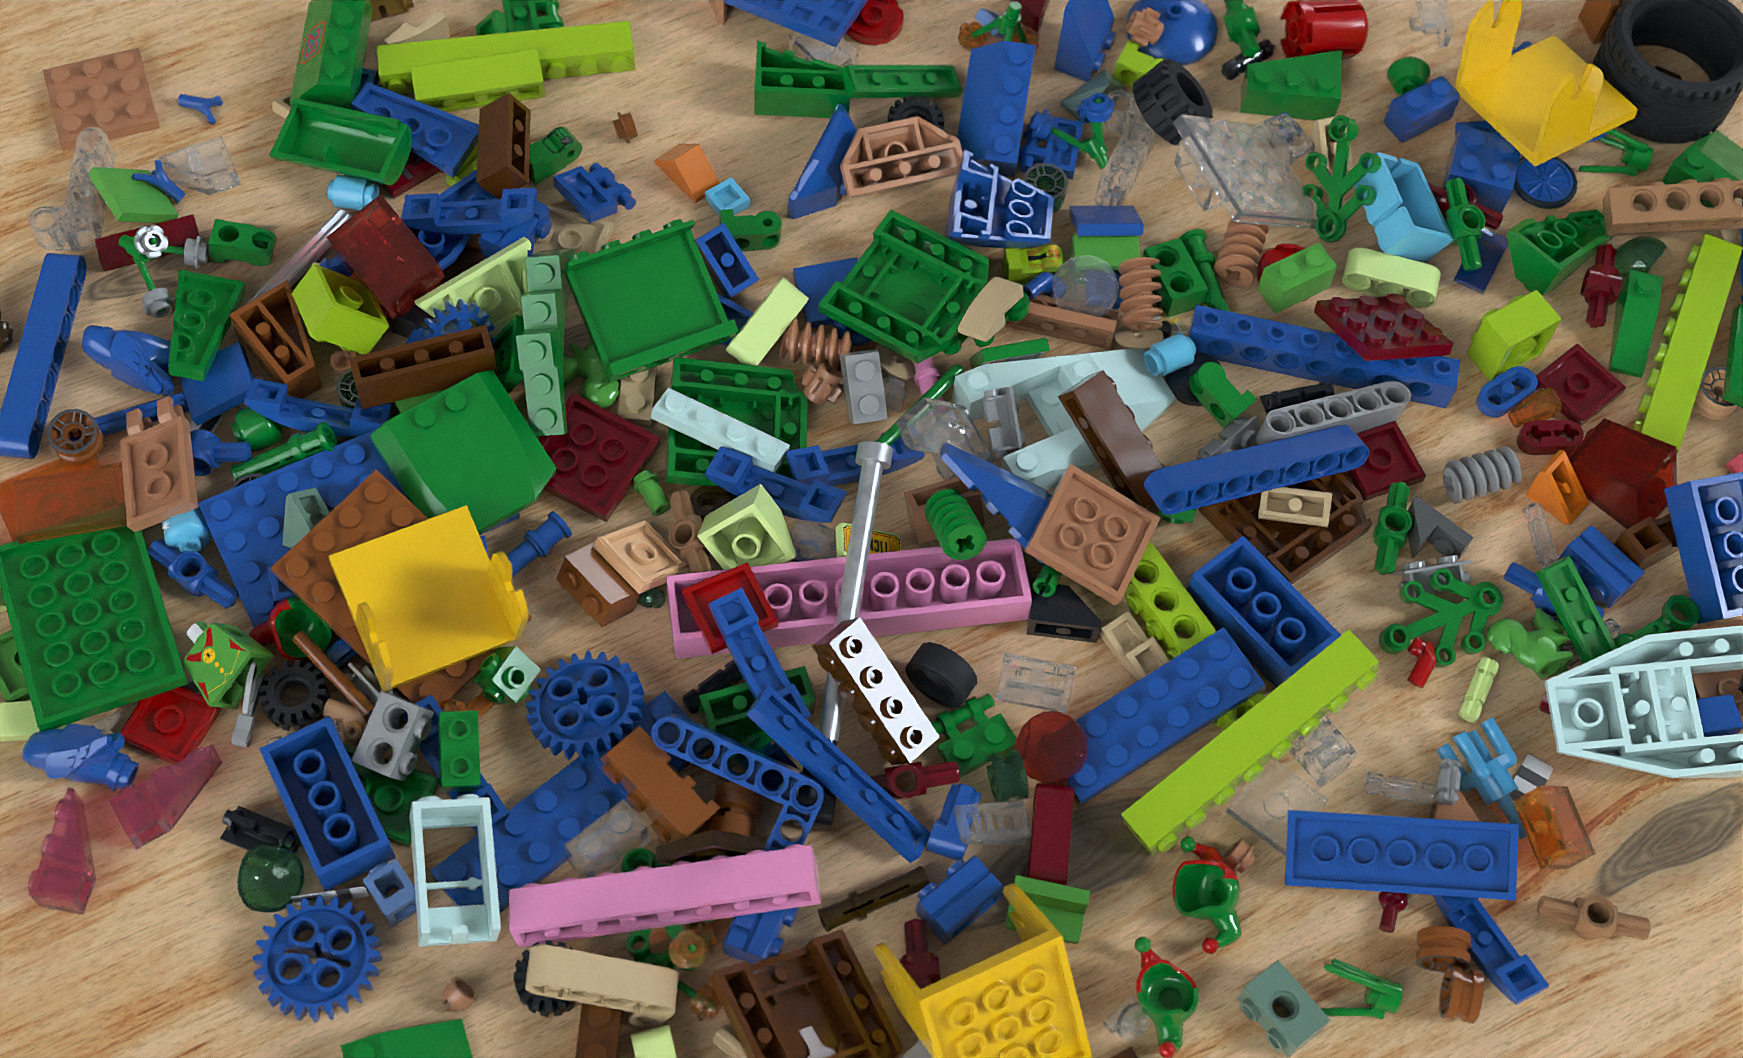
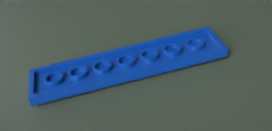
M664 691L648 703L645 708L640 709L643 720L633 722L636 728L641 726L652 738L653 725L665 715L677 714L689 720L691 718ZM665 722L661 727V735L665 740L674 742L679 739L680 730L675 723ZM625 731L624 736L626 737L630 732ZM699 738L695 743V750L701 756L711 748L708 738ZM614 741L613 746L619 743V741ZM606 747L601 748L600 758L609 751ZM593 751L587 753L585 761H582L580 756L511 808L508 811L509 816L492 825L499 913L509 907L510 889L521 888L530 883L538 884L634 809L626 798L629 793L620 782L614 784L608 779L602 770L604 763L600 758H596ZM665 751L672 758L670 763L679 773L691 764V762ZM478 835L430 870L431 876L436 882L467 881L472 877L482 880ZM482 886L477 887L475 890H470L467 887L443 889L456 906L484 904Z

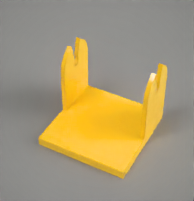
M1488 0L1471 20L1465 38L1454 89L1463 100L1534 166H1538L1635 118L1638 108L1603 78L1604 74L1596 65L1587 64L1557 36L1552 35L1511 55L1522 13L1521 0H1503L1495 22L1494 2Z
M467 505L329 555V562L383 692L520 640L528 622L529 614L523 590L514 589L512 585L511 562L503 551L494 553L490 562Z
M1015 883L1005 886L1003 894L1015 910L1008 914L1023 943L921 990L884 942L874 946L873 952L884 968L883 971H880V975L893 1002L929 1051L932 1058H1093L1063 937Z

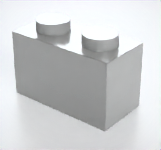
M872 349L839 354L848 421L853 424L887 420L879 351Z

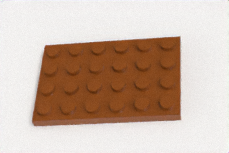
M375 470L271 567V572L372 667L329 562V555L428 520V518L381 473ZM528 615V622H527V624H528V623L531 621V619H532V616H531V615ZM497 649L394 689L407 701L414 704L432 694L442 709L480 671V665L484 659L490 654L495 653Z

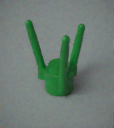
M1611 129L1605 133L1620 141L1607 136L1598 141L1623 150L1620 162L1625 163V166L1592 165L1579 167L1581 172L1623 173L1635 177L1637 170L1642 172L1647 170L1654 149L1648 147V144L1638 142L1615 129Z
M1332 959L1331 964L1324 965V969L1327 972L1366 986L1364 1001L1371 1004L1370 1008H1321L1327 1016H1371L1383 1019L1385 1012L1396 1014L1403 993L1402 984L1375 976L1338 959Z

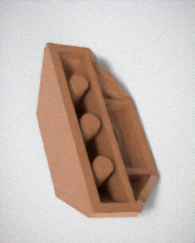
M917 116L858 129L842 160L840 168L848 198L864 197L955 175L958 172L963 153L958 138L948 135L940 128Z

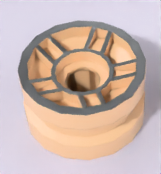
M1713 367L1706 370L1693 405L1697 412L1713 420L1726 419L1738 408L1737 405L1722 399L1725 367Z

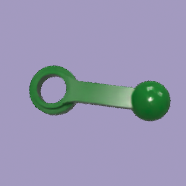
M1684 595L1671 596L1663 605L1660 618L1632 634H1619L1613 640L1617 648L1646 635L1671 633L1675 630H1688L1699 620V608L1692 599ZM1671 609L1680 611L1684 615L1685 621L1675 618Z

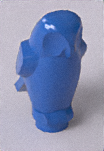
M95 325L85 328L82 338L83 351L93 361L109 369L113 377L136 389L145 392L149 391L157 395L169 396L174 392L173 380L167 374L169 373L171 340L168 341L134 330H114L111 327Z
M67 724L64 729H47L36 732L27 740L22 751L24 761L30 766L45 770L49 778L57 779L63 777L76 782L106 785L112 791H117L119 788L127 791L131 787L139 768V763L132 761L129 755L120 753L121 748L125 744V739L120 732L105 734L102 733V730L96 729L95 726Z

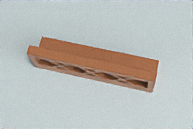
M1038 295L1033 300H1030L1028 314L1023 319L1015 322L1007 321L1004 327L1111 349L1118 312Z

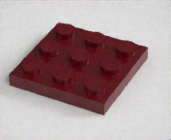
M1388 294L1384 297L1362 295L1359 298L1349 299L1333 297L1331 300H1317L1314 313L1365 361L1445 356L1451 354L1454 343L1442 333L1441 329L1433 326L1424 318L1421 312L1415 310L1407 303L1406 299L1401 295Z
M572 393L565 402L567 433L563 435L541 436L539 438V442L556 466V474L549 480L543 490L607 522L634 484L633 479L635 476L643 471L661 445V438Z

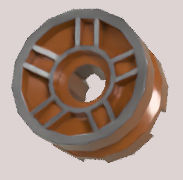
M80 409L65 410L58 413L48 426L47 438L57 456L64 462L74 465L85 464L93 460L103 447V434L94 417L86 411ZM81 435V438L77 441H71L70 439L71 436Z
M1432 926L1425 927L1417 932V944L1420 946V950L1416 953V963L1419 967L1440 973H1445L1449 965L1459 966L1462 968V971L1468 970L1471 967V956L1467 952L1471 947V935L1467 931L1455 927Z
M1449 965L1446 968L1439 998V1012L1442 1018L1453 1020L1455 1017H1461L1463 1022L1471 1024L1477 1021L1484 995V975L1482 971L1470 969L1468 972L1462 971L1461 967Z

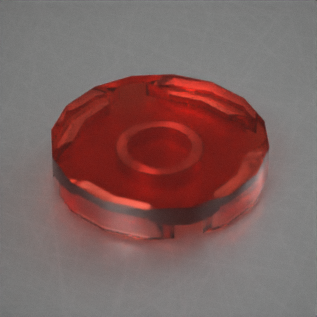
M1045 711L1035 715L1021 728L1016 740V749H1018L1023 759L1019 766L1020 768L1025 766L1026 774L1031 779L1040 783L1054 785L1068 781L1066 779L1070 778L1073 774L1076 775L1082 769L1088 755V739L1086 734L1074 718L1059 711ZM1019 753L1016 754L1018 763L1021 761Z

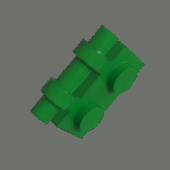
M502 0L508 33L564 27L563 19L558 15L559 0ZM543 10L546 16L537 17L536 11Z
M989 693L979 698L973 696L965 700L964 706L950 713L944 711L936 715V720L931 722L938 735L943 733L947 741L938 745V753L944 762H957L960 778L1018 748L1019 741L1001 713L989 719L986 717L984 711L995 706L993 698ZM971 718L975 726L959 733L956 725Z

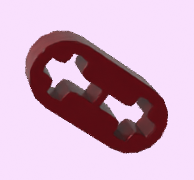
M1572 420L1530 421L1521 428L1516 438V443L1519 449L1528 455H1555L1559 450H1564L1566 454H1570L1579 447L1584 438V432L1582 427ZM1533 434V437L1535 439H1540L1539 442H1535L1532 437H1528V435ZM1566 436H1567L1568 438H1572V440H1571V441H1567Z

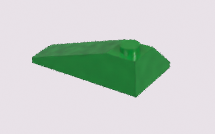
M1596 209L1569 213L1567 218L1557 219L1555 215L1547 216L1544 221L1536 222L1534 218L1525 219L1509 229L1506 234L1516 279L1523 283L1528 291L1533 292L1537 290L1542 296L1555 289L1594 255L1599 245H1605L1614 237L1606 236L1604 215Z

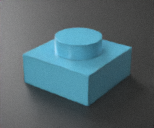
M732 177L705 191V200L719 217L720 210L733 209V213L736 215L750 207V198Z

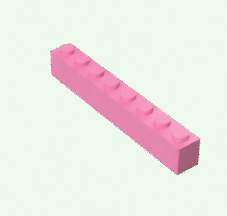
M795 844L787 846L782 850L768 852L754 850L746 855L734 857L714 856L707 861L693 863L679 861L671 866L660 868L639 867L632 872L619 874L604 872L592 878H565L558 883L544 885L530 883L521 888L509 890V932L518 947L522 948L532 946L539 942V945L546 944L545 940H552L553 943L559 941L563 942L821 904L817 861L812 845L803 846Z

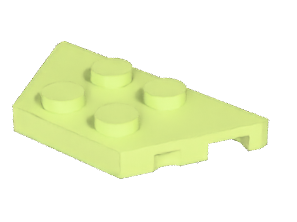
M522 237L414 301L415 304L435 318L436 315L433 309L436 307L442 312L445 310V301H449L454 307H456L458 299H462L467 306L474 302L480 307V310L483 309L490 316L488 320L495 325V329L489 333L494 334L504 328L516 314L523 316L521 295L527 293L529 288L525 258L528 257V250H531L530 240ZM469 318L472 327H477L476 322Z

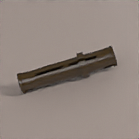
M918 866L914 870L860 893L856 891L848 893L846 899L819 909L818 915L825 931L829 932L855 919L860 922L867 918V914L921 891L930 882L923 867Z

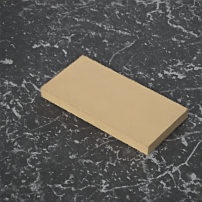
M545 204L549 208L552 226L547 237L544 239L539 238L535 243L533 254L544 250L574 248L575 254L582 251H588L589 254L601 251V246L608 243L614 229L613 222L599 219L589 223L580 213ZM482 233L473 234L467 243L468 246L480 249L479 237Z

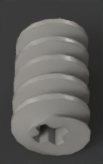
M1502 446L1496 450L1485 451L1483 454L1477 453L1471 457L1460 458L1459 461H1449L1444 469L1443 482L1451 502L1457 504L1461 503L1462 496L1468 501L1473 499L1475 494L1479 497L1485 496L1487 490L1490 493H1496L1499 490V486L1503 490L1509 489L1512 481L1517 484L1520 483L1522 477L1521 466L1515 452L1510 447Z

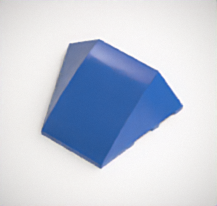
M964 150L950 197L945 237L960 244L989 248H1029L1048 244L1051 237L1054 197L1021 179L1012 181L1000 175L997 166L991 164L987 168L972 159L974 154Z

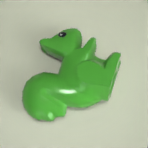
M587 332L590 343L586 349L571 344L570 348L574 357L563 355L564 388L576 377L581 376L586 379L581 389L582 398L602 408H606L616 401L620 393L618 390L619 382L608 383Z
M1540 608L1536 609L1535 617L1532 618L1534 631L1527 632L1521 623L1509 618L1500 619L1489 627L1487 638L1494 649L1500 650L1503 654L1512 653L1519 663L1532 669L1540 679L1556 676L1568 671V666L1565 663L1574 659L1572 652H1560V650L1566 648L1564 643L1570 640L1568 635L1563 634L1565 629L1561 621L1546 614Z

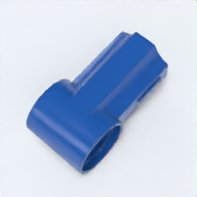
M952 784L940 819L937 818L933 825L926 847L927 851L956 861L963 859L972 833L970 828L981 800V793L977 792L974 787L966 784Z

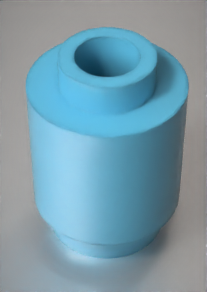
M337 175L335 180L329 182L327 196L329 200H332L334 207L366 212L368 209L376 208L379 187L377 183H371L370 180Z
M1177 333L1151 345L1149 350L1144 352V361L1152 375L1166 376L1193 363L1196 347L1190 337Z

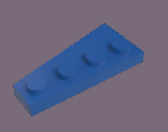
M368 82L352 102V110L398 119L401 123L408 124L412 134L411 151L452 178L457 174L478 143L479 124Z

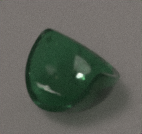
M1638 236L1621 244L1616 249L1614 267L1618 270V275H1622V283L1630 269L1648 273L1657 259L1662 256L1667 245L1661 240L1650 236Z
M258 845L244 855L238 872L237 889L244 905L250 910L266 913L278 912L287 908L288 904L293 903L291 897L299 896L304 883L303 865L298 856L288 849L272 845Z

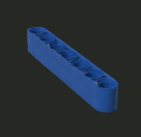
M47 253L45 255L0 412L1 457L34 459L37 456L86 278V260L82 255Z
M1339 425L1160 468L1146 478L1144 489L1162 513L1166 515L1176 514L1353 470L1367 460L1369 449L1350 426Z

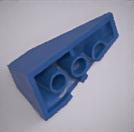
M477 169L439 194L441 202L497 198L487 190L482 189L477 183ZM400 221L383 233L380 257L404 278L416 276L417 278L431 279L456 261L473 234L430 232L404 225Z
M945 442L940 447V458L970 490L975 492L979 489L982 492L981 498L987 505L986 508L993 515L1002 514L1011 527L1009 533L1026 548L1052 495L1043 487Z

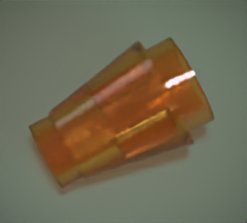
M1551 387L1545 389L1538 388L1512 409L1508 410V417L1513 426L1519 428L1530 421L1555 418L1556 413L1562 410V404L1557 393Z

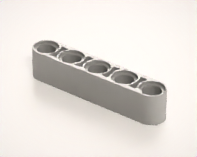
M1388 381L1275 409L1267 414L1256 436L1257 445L1339 425L1350 426L1355 433H1359L1392 421L1397 422L1411 399V393L1404 384L1397 381Z

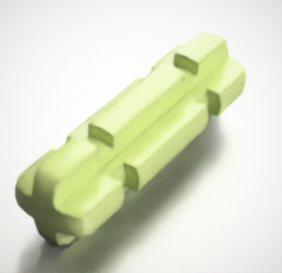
M1488 657L1481 658L1464 697V702L1458 712L1461 719L1474 723L1479 718L1482 706L1494 681L1493 678L1499 668L1497 661L1491 660Z

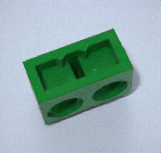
M1181 238L1144 249L1143 257L1154 258L1160 261L1158 264L1151 266V269L1161 271L1159 277L1152 278V282L1161 284V289L1153 291V295L1162 297L1161 302L1155 304L1159 308L1162 307L1167 318L1194 310L1196 305L1203 306L1208 287Z
M478 710L440 712L438 717L440 793L477 791L481 786Z

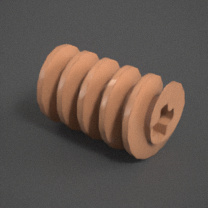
M1240 213L1229 220L1214 267L1216 275L1226 284L1243 288L1253 283V275L1256 273L1266 234L1269 230L1268 223L1264 218L1255 214Z
M1136 257L1119 264V272L1122 274L1119 278V284L1123 287L1119 292V297L1124 300L1120 303V310L1124 313L1120 316V323L1132 330H1154L1162 327V322L1153 320V317L1162 314V310L1152 307V304L1162 300L1161 296L1152 294V291L1161 289L1160 283L1152 282V278L1161 275V271L1151 269L1152 265L1160 262L1158 259Z
M794 319L785 330L780 349V359H784L789 351L791 362H797L802 354L805 365H809L815 357L817 367L828 360L829 365L837 369L840 365L839 354L852 353L853 341H851L850 331L846 330L843 337L839 339L837 328L833 327L830 334L826 336L824 325H820L817 331L812 333L811 322H807L804 328L799 330L798 319Z

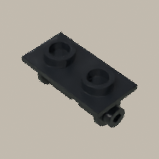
M1323 381L1316 385L1282 392L1274 391L1271 394L1260 396V400L1267 415L1275 409L1334 395V388L1331 383L1326 384Z
M238 806L234 811L227 810L223 816L222 823L227 825L220 837L221 840L287 867L290 865L301 844L295 828L241 806Z

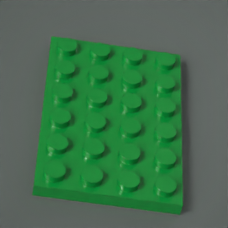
M125 507L0 546V586L36 723L40 731L56 729L189 684L152 561L148 554L142 530L134 532L127 527Z

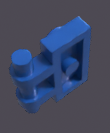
M1056 117L1053 125L1055 128L1081 140L1084 122ZM1027 124L1024 130L1025 145L1020 149L1019 160L1021 161L1020 170L1026 173L1035 163H1048L1061 168L1066 174L1067 179L1073 180L1079 148L1051 133L1044 140L1037 136L1032 138L1031 133L1033 130L1029 129V124ZM1041 140L1048 141L1047 148L1037 147L1038 142ZM1044 166L1045 173L1052 176L1058 171L1051 166ZM1059 171V172H1058L1057 174H1055L1054 176L1060 177L1062 174H1061V172Z
M594 163L590 166V173L582 166L554 176V187L589 223L617 213V205H623L627 210L632 209L636 205V200L631 196V191L624 184H619L615 180V175L599 163Z

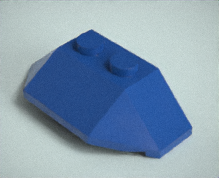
M837 104L830 121L788 198V217L791 219H797L837 205L841 195H847L840 165L857 129L843 104Z

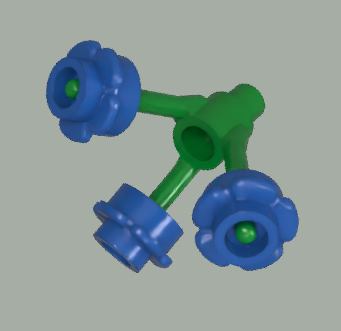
M1095 93L1089 98L1083 99L1081 105L1077 107L1076 112L1080 115L1081 122L1091 124L1093 135L1083 142L1055 128L1053 125L1056 117L1049 114L1047 109H1044L1042 113L1039 111L1034 113L1028 125V128L1033 130L1031 133L1032 138L1037 136L1044 140L1051 133L1076 146L1085 154L1088 153L1091 159H1095L1099 169L1111 164L1106 154L1108 149L1103 139V122L1111 118L1114 101L1107 97V95Z

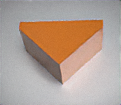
M680 143L655 159V164L695 204L705 198V191L720 184L700 144Z
M1559 450L1542 468L1526 493L1527 497L1566 525H1571L1589 504L1564 450Z

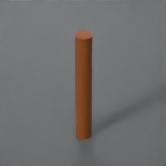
M304 631L297 633L292 641L365 718L371 716L375 706Z

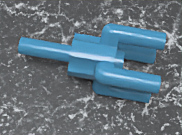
M1492 717L1481 723L1480 726L1498 753V757L1493 759L1476 730L1468 734L1466 731H1463L1453 737V740L1472 769L1467 774L1463 766L1459 768L1461 772L1459 789L1463 792H1468L1476 787L1487 806L1497 802L1509 823L1519 824L1518 837L1523 839L1533 832L1510 796L1519 788L1507 770L1517 763V756ZM1449 743L1436 750L1442 761L1443 759L1459 761Z

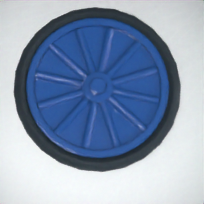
M1522 157L1519 160L1514 190L1524 201L1533 206L1545 209L1558 208L1569 203L1575 196L1577 178L1572 168L1558 157H1554L1538 166H1534L1525 157Z

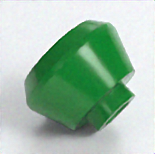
M1414 56L1397 59L1387 70V78L1394 91L1399 95H1403L1426 84L1430 77L1429 65L1422 59Z

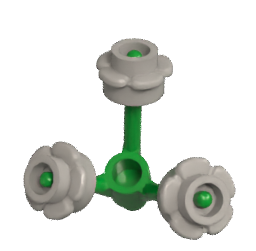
M157 225L142 226L133 237L128 235L121 236L119 246L126 249L127 254L133 256V260L138 266L149 290L142 298L145 314L153 315L155 318L165 317L172 312L171 305L176 303V298L170 296L166 288L155 287L146 267V262L152 258L160 257L162 253L184 255L185 265L194 266V269H198L201 263L207 264L209 256V245L203 243L202 237L198 236L196 239L187 238L185 248L168 246V238L164 236L163 229Z

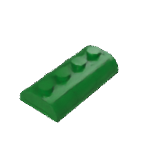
M296 98L269 156L277 161H285L313 169H321L349 177L393 185L399 179L408 160L412 146V134L408 124H403L398 119Z

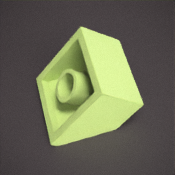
M762 484L706 515L697 535L723 570L732 569L748 562L750 567L782 564L796 557V551L783 513Z

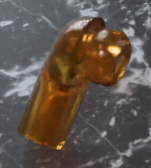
M481 693L471 703L449 699L442 701L439 706L443 712L478 710V719H480L495 704L487 700Z

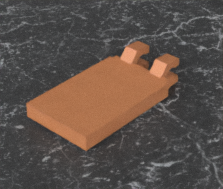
M170 396L157 400V417L160 424L153 426L152 420L149 417L142 419L143 413L139 408L126 413V428L129 436L120 440L127 527L134 532L163 522L172 516L198 508L190 424L184 418L183 408L179 404L173 406V399Z

